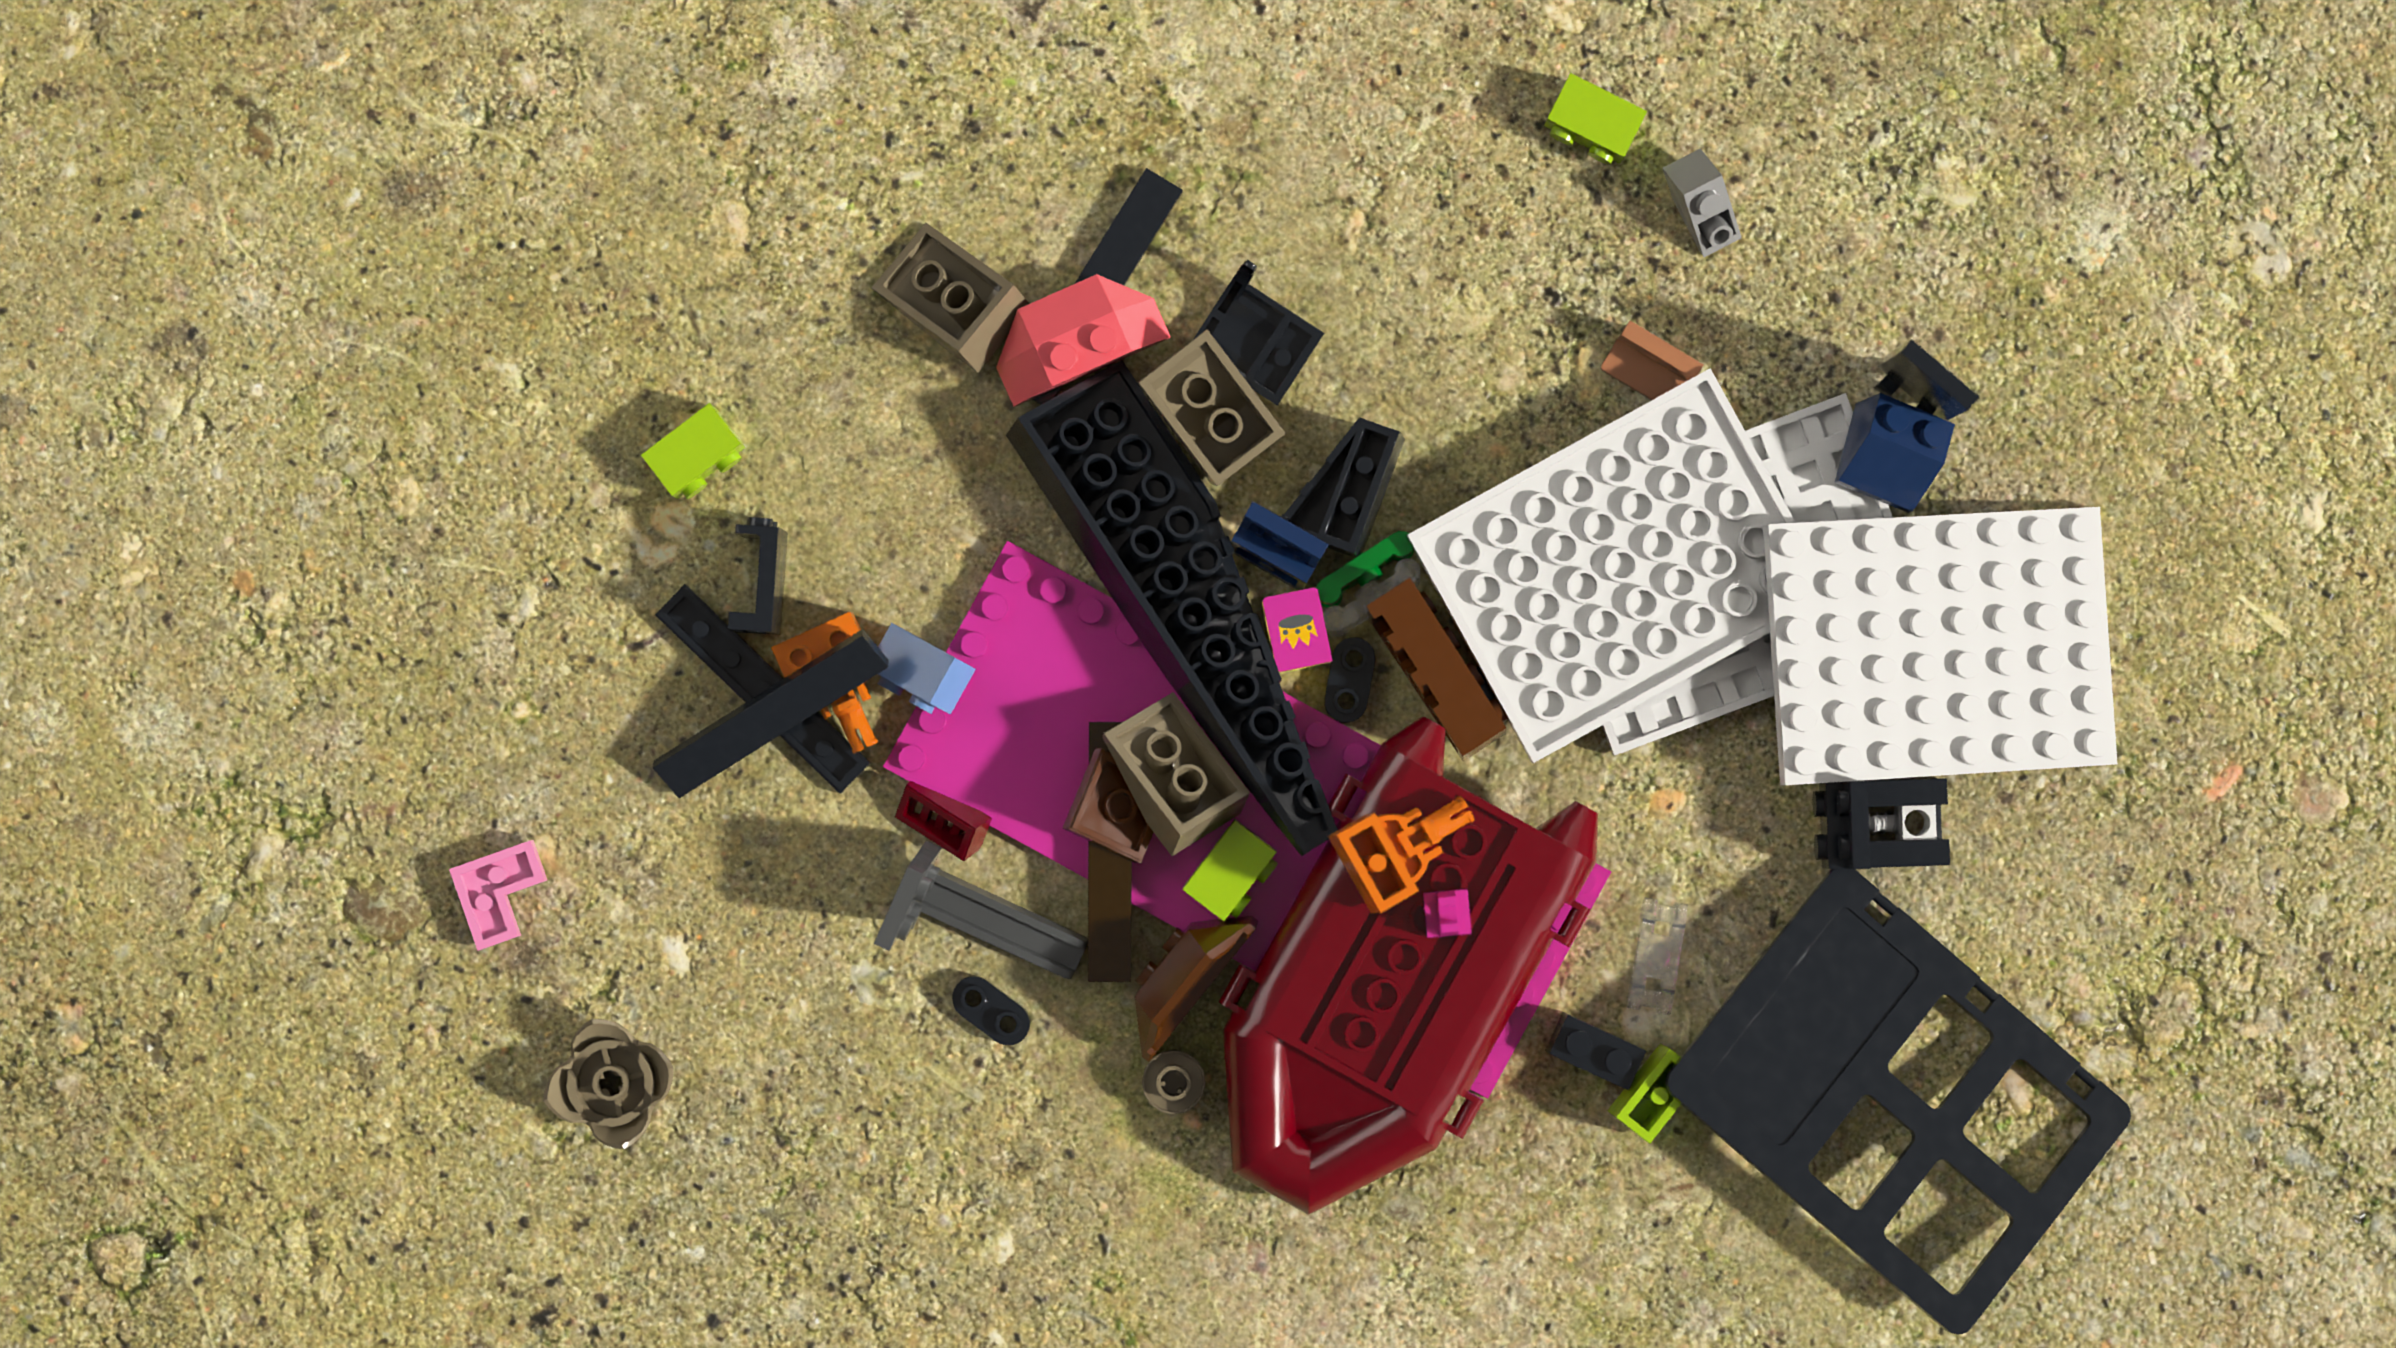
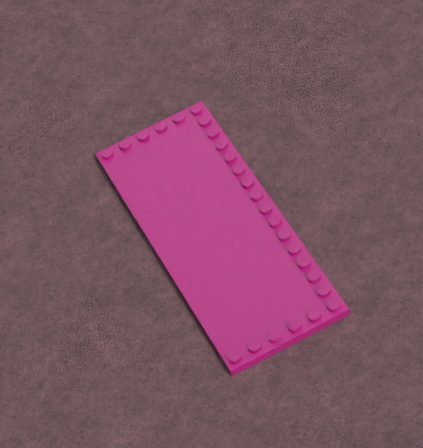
M1007 541L946 651L949 655L976 670L951 715L937 707L934 708L932 714L917 706L915 707L883 767L909 782L913 781L982 811L992 818L991 827L1088 879V840L1063 829V825L1089 765V722H1124L1172 692L1175 693L1190 714L1191 712L1151 657L1113 598ZM1283 692L1286 701L1290 700L1296 718L1293 721L1300 740L1305 742L1311 758L1308 761L1315 779L1320 781L1325 798L1329 804L1346 773L1362 781L1381 745ZM1357 788L1343 813L1344 815L1352 818L1366 793L1364 790ZM1250 792L1240 815L1173 856L1170 855L1155 833H1153L1142 862H1132L1131 903L1175 928L1178 927L1183 932L1191 922L1220 919L1183 891L1182 888L1234 819L1238 820L1277 851L1272 858L1278 863L1263 884L1257 879L1246 892L1252 898L1238 916H1253L1258 920L1256 930L1232 959L1256 971L1328 840L1301 856ZM1332 816L1333 819H1334L1335 825H1337L1338 822H1339V819H1337L1336 817ZM1596 863L1575 901L1592 909L1612 871ZM1564 903L1550 928L1551 930L1558 933L1572 906ZM1229 914L1227 918H1235V917L1232 916L1231 914ZM1553 939L1470 1090L1487 1099L1489 1098L1568 953L1569 947Z

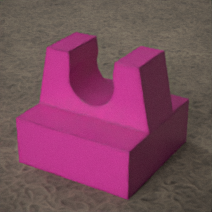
M1468 889L1423 893L1427 938L1472 934Z

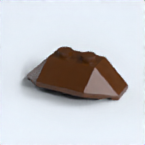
M1253 916L1227 918L1225 921L1217 919L1191 922L1184 932L1177 927L1161 947L1167 953L1156 965L1149 961L1137 976L1135 981L1140 987L1135 994V1005L1141 1054L1146 1061L1149 1062L1246 940L1256 930L1258 920Z

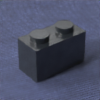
M1562 1012L1545 1049L1549 1054L1628 1091L1647 1052L1635 1044L1565 1012Z

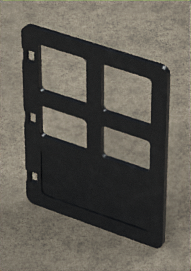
M1831 869L1670 1069L1665 1079L1666 1089L1674 1099L1940 1327L1952 1334H1964L1974 1326L2126 1129L2131 1120V1111L2124 1100L2082 1067L2080 1062L2001 994L1995 992L1981 980L1979 975L1900 907L1894 905L1880 893V890L1856 869ZM1872 900L1890 915L1883 925L1864 911ZM1972 987L1990 1001L1983 1012L1965 998ZM1946 995L1989 1032L1990 1041L1941 1104L1933 1109L1889 1071L1888 1064L1938 999ZM2018 1059L2028 1065L2087 1117L2085 1128L2033 1193L2025 1189L1968 1140L1963 1133L1965 1125ZM2073 1074L2091 1088L2084 1098L2080 1097L2066 1085ZM1868 1095L1910 1131L1912 1140L1862 1205L1854 1210L1810 1173L1809 1164L1860 1098ZM1939 1160H1944L2007 1214L2010 1220L2009 1226L1955 1294H1951L1890 1242L1884 1233L1889 1222Z

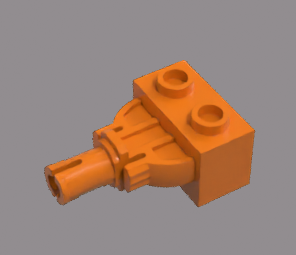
M847 612L771 647L785 678L860 631L861 627L855 614ZM866 682L856 687L863 702L871 699L865 684ZM854 689L831 703L834 714L840 721L853 754L865 749L857 729H859L866 747H871L878 743ZM829 705L820 710L824 719L833 716Z
M1457 797L1453 802L1427 817L1413 822L1409 826L1407 825L1409 822L1422 815L1418 808H1414L1404 815L1383 814L1376 816L1375 813L1365 814L1328 835L1371 913H1382L1418 892L1419 890L1415 883L1424 874L1429 861L1443 853L1440 846H1435L1424 853L1423 850L1438 843L1443 837L1467 823L1474 821L1470 810L1464 811L1450 819L1452 815L1468 807L1462 797Z

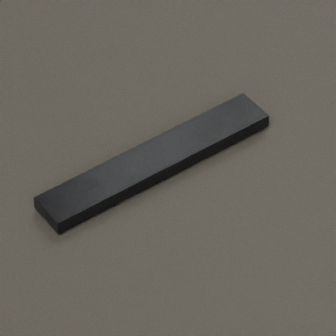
M1146 168L1074 284L1097 274L1125 286L1176 205L1183 190ZM1062 386L1032 400L1041 405L1056 397Z
M686 584L655 614L745 703L784 679L735 631L728 629V624ZM816 712L780 735L840 794L871 764L860 752L853 754L849 741L824 719L819 712Z
M861 629L654 760L653 769L674 794L681 798L888 668L889 660L864 629Z

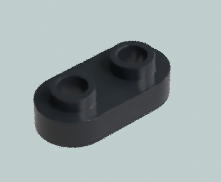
M1357 637L1342 640L1335 647L1332 654L1333 661L1330 664L1324 705L1329 716L1341 723H1350L1359 719L1366 711L1375 666V653L1367 641ZM1354 650L1361 654L1362 662L1359 666L1351 667L1347 664L1346 655L1349 651ZM1342 693H1350L1354 697L1352 708L1343 709L1339 706L1338 698Z
M969 976L962 979L954 988L952 1002L955 1010L997 1043L1015 1045L1021 1042L1028 1034L1031 1021L1027 1010L987 979L981 976ZM976 990L981 994L982 1001L978 1006H971L966 1002L968 991ZM1004 1016L1013 1017L1016 1020L1015 1030L1011 1032L1004 1031L1000 1026L1001 1019Z

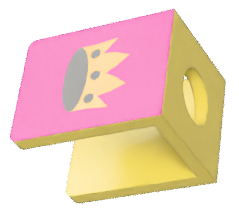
M1308 588L1263 599L1262 608L1271 652L1279 673L1328 664L1333 661L1317 588Z

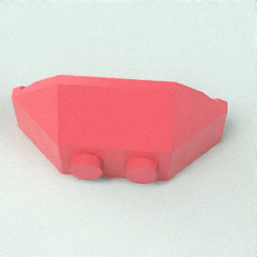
M1096 274L1017 309L996 369L1013 407H1016L1170 339L1171 336L1154 298Z

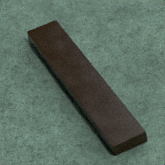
M1089 722V762L1095 748L1110 752L1103 739V734L1122 722ZM1088 841V982H1131L1132 861Z

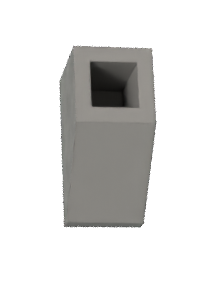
M1701 148L1662 168L1672 199L1703 257L1742 238L1722 174Z

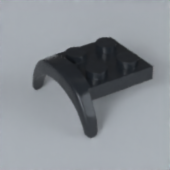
M1246 260L1230 281L1194 339L1208 329L1251 388L1278 406L1325 333L1252 286L1250 282L1257 270V265Z

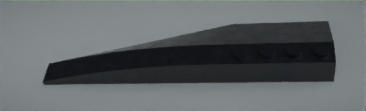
M1123 360L1118 361L1018 417L1006 434V437L1124 617L1199 725L1301 856L1329 840L1328 835L1337 831V827L1320 781L1315 779L1308 761L1311 758L1305 742L1300 740L1293 721L1296 717L1290 700L1286 701L1280 686L1282 681L1258 614L1253 613L1247 596L1249 590L1244 576L1240 577L1232 555L1235 552L1230 538L1225 536L1219 518L1221 514L1217 503Z

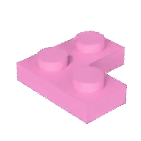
M534 840L449 869L477 951L521 936L507 895L548 881Z

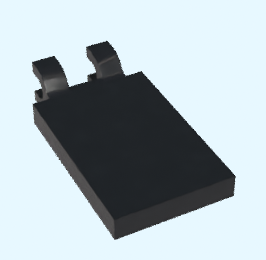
M1913 339L1890 352L1878 365L1887 374L1874 387L1879 393L1891 396L1900 387L1918 402L1916 408L1934 414L1944 420H1950L1968 411L1979 398L1974 391Z

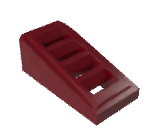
M913 781L906 784L895 814V818L962 861L967 860L981 848L992 820L990 816L976 808ZM918 802L923 804L920 814L914 812ZM933 811L938 814L936 820L931 819ZM948 822L953 823V826H947Z

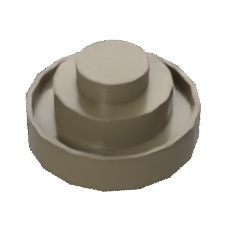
M1175 1049L1163 1051L1153 1057L1145 1067L1142 1078L1143 1092L1150 1105L1160 1112L1168 1114L1184 1113L1196 1106L1203 1096L1206 1084L1204 1070L1198 1060L1187 1052Z

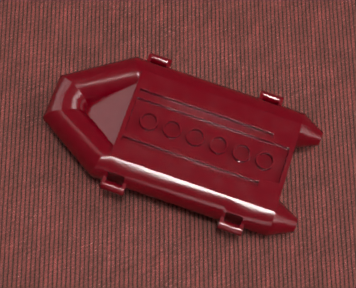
M1424 716L1382 743L1362 781L1347 773L1344 775L1328 804L1332 816L1339 819L1336 825L1337 830L1365 814L1375 813L1376 816L1383 814L1404 815L1410 810L1418 808L1422 815L1407 824L1409 826L1413 822L1427 817L1453 802L1459 796L1464 799L1468 807L1452 815L1450 819L1464 811L1470 810L1474 821L1467 823L1443 837L1438 843L1424 849L1423 853L1435 846H1440L1443 853L1429 861L1424 874L1415 883L1419 890L1418 892L1382 913H1371L1329 839L1256 971L1254 972L1239 964L1219 1000L1220 1004L1233 1011L1223 1028L1232 1173L1307 1215L1436 1150L1447 1131L1459 1138H1464L1484 1102L1483 1099L1470 1093L1469 1090L1553 939L1570 948L1591 910L1575 900L1596 864L1598 813L1575 801L1534 828L1443 777L1445 728ZM1357 788H1360L1366 793L1354 815L1350 818L1343 813ZM1468 889L1472 934L1427 938L1423 893ZM1564 903L1572 906L1558 933L1550 928ZM1253 979L1259 985L1247 1007L1237 1005L1250 980ZM1457 1095L1462 1096L1465 1100L1450 1124L1444 1118Z

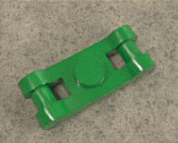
M1405 531L1393 533L1322 579L1316 587L1319 592L1321 606L1325 609L1337 608L1343 600V593L1357 584L1361 588H1365L1374 583L1383 575L1380 569L1392 561L1398 563L1408 562L1414 555L1413 546L1407 538L1409 533Z

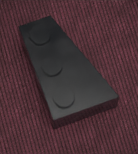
M1359 417L1326 458L1325 464L1313 479L1306 483L1297 499L1285 514H1282L1280 517L1329 544L1327 548L1354 558L1358 557L1364 552L1405 438L1400 431Z

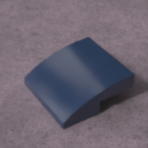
M1255 502L1251 503L1231 540L1235 555L1298 591L1304 589L1329 545Z

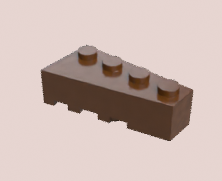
M1410 577L1366 605L1370 623L1437 724L1445 728V736L1462 761L1467 760L1506 734L1504 722L1508 720L1504 709L1495 697L1490 701L1480 687L1485 683L1482 676L1472 662L1465 664L1457 651L1461 648L1458 640L1448 626L1442 628L1434 615L1437 613L1434 604L1424 590L1419 592Z

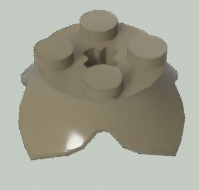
M591 1019L575 1033L571 1042L570 1058L556 1067L549 1076L544 1090L543 1102L560 1119L570 1123L587 1124L593 1136L602 1144L617 1149H626L645 1133L650 1124L655 1105L662 1101L669 1093L674 1076V1067L660 1048L651 1043L635 1039L620 1024L604 1019ZM612 1070L615 1076H621L623 1085L618 1086L619 1093L614 1094L611 1087H603L602 1079L608 1077L606 1071Z

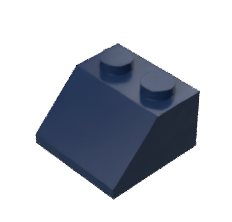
M1878 393L1855 404L1835 483L1905 512H1913L1945 464L1955 424L1883 393Z

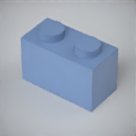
M891 623L878 646L889 660L888 668L878 673L881 678L877 684L899 696L905 689L912 693L909 702L930 714L937 707L951 715L976 670L894 623Z

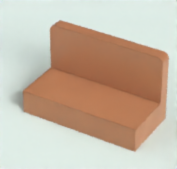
M1629 321L1602 363L1601 370L1652 401L1697 376L1704 364L1634 322Z

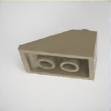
M928 223L922 226L872 286V289L977 373L1006 340L1017 309L1029 304L1014 284Z
M1208 329L1138 382L1186 452L1214 486H1219L1286 434Z
M1174 692L1103 734V739L1146 823L1171 856L1241 814L1250 792Z

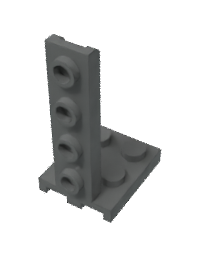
M927 840L905 871L874 941L875 945L890 951L897 939L905 942L910 930H913L922 912L1063 978L1072 979L1087 947L1088 937L940 870L934 864L942 847Z

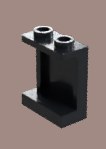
M747 517L746 525H735V534L746 539H760L756 611L755 613L729 612L728 629L740 633L781 635L788 532L777 527L778 522H774L773 519Z

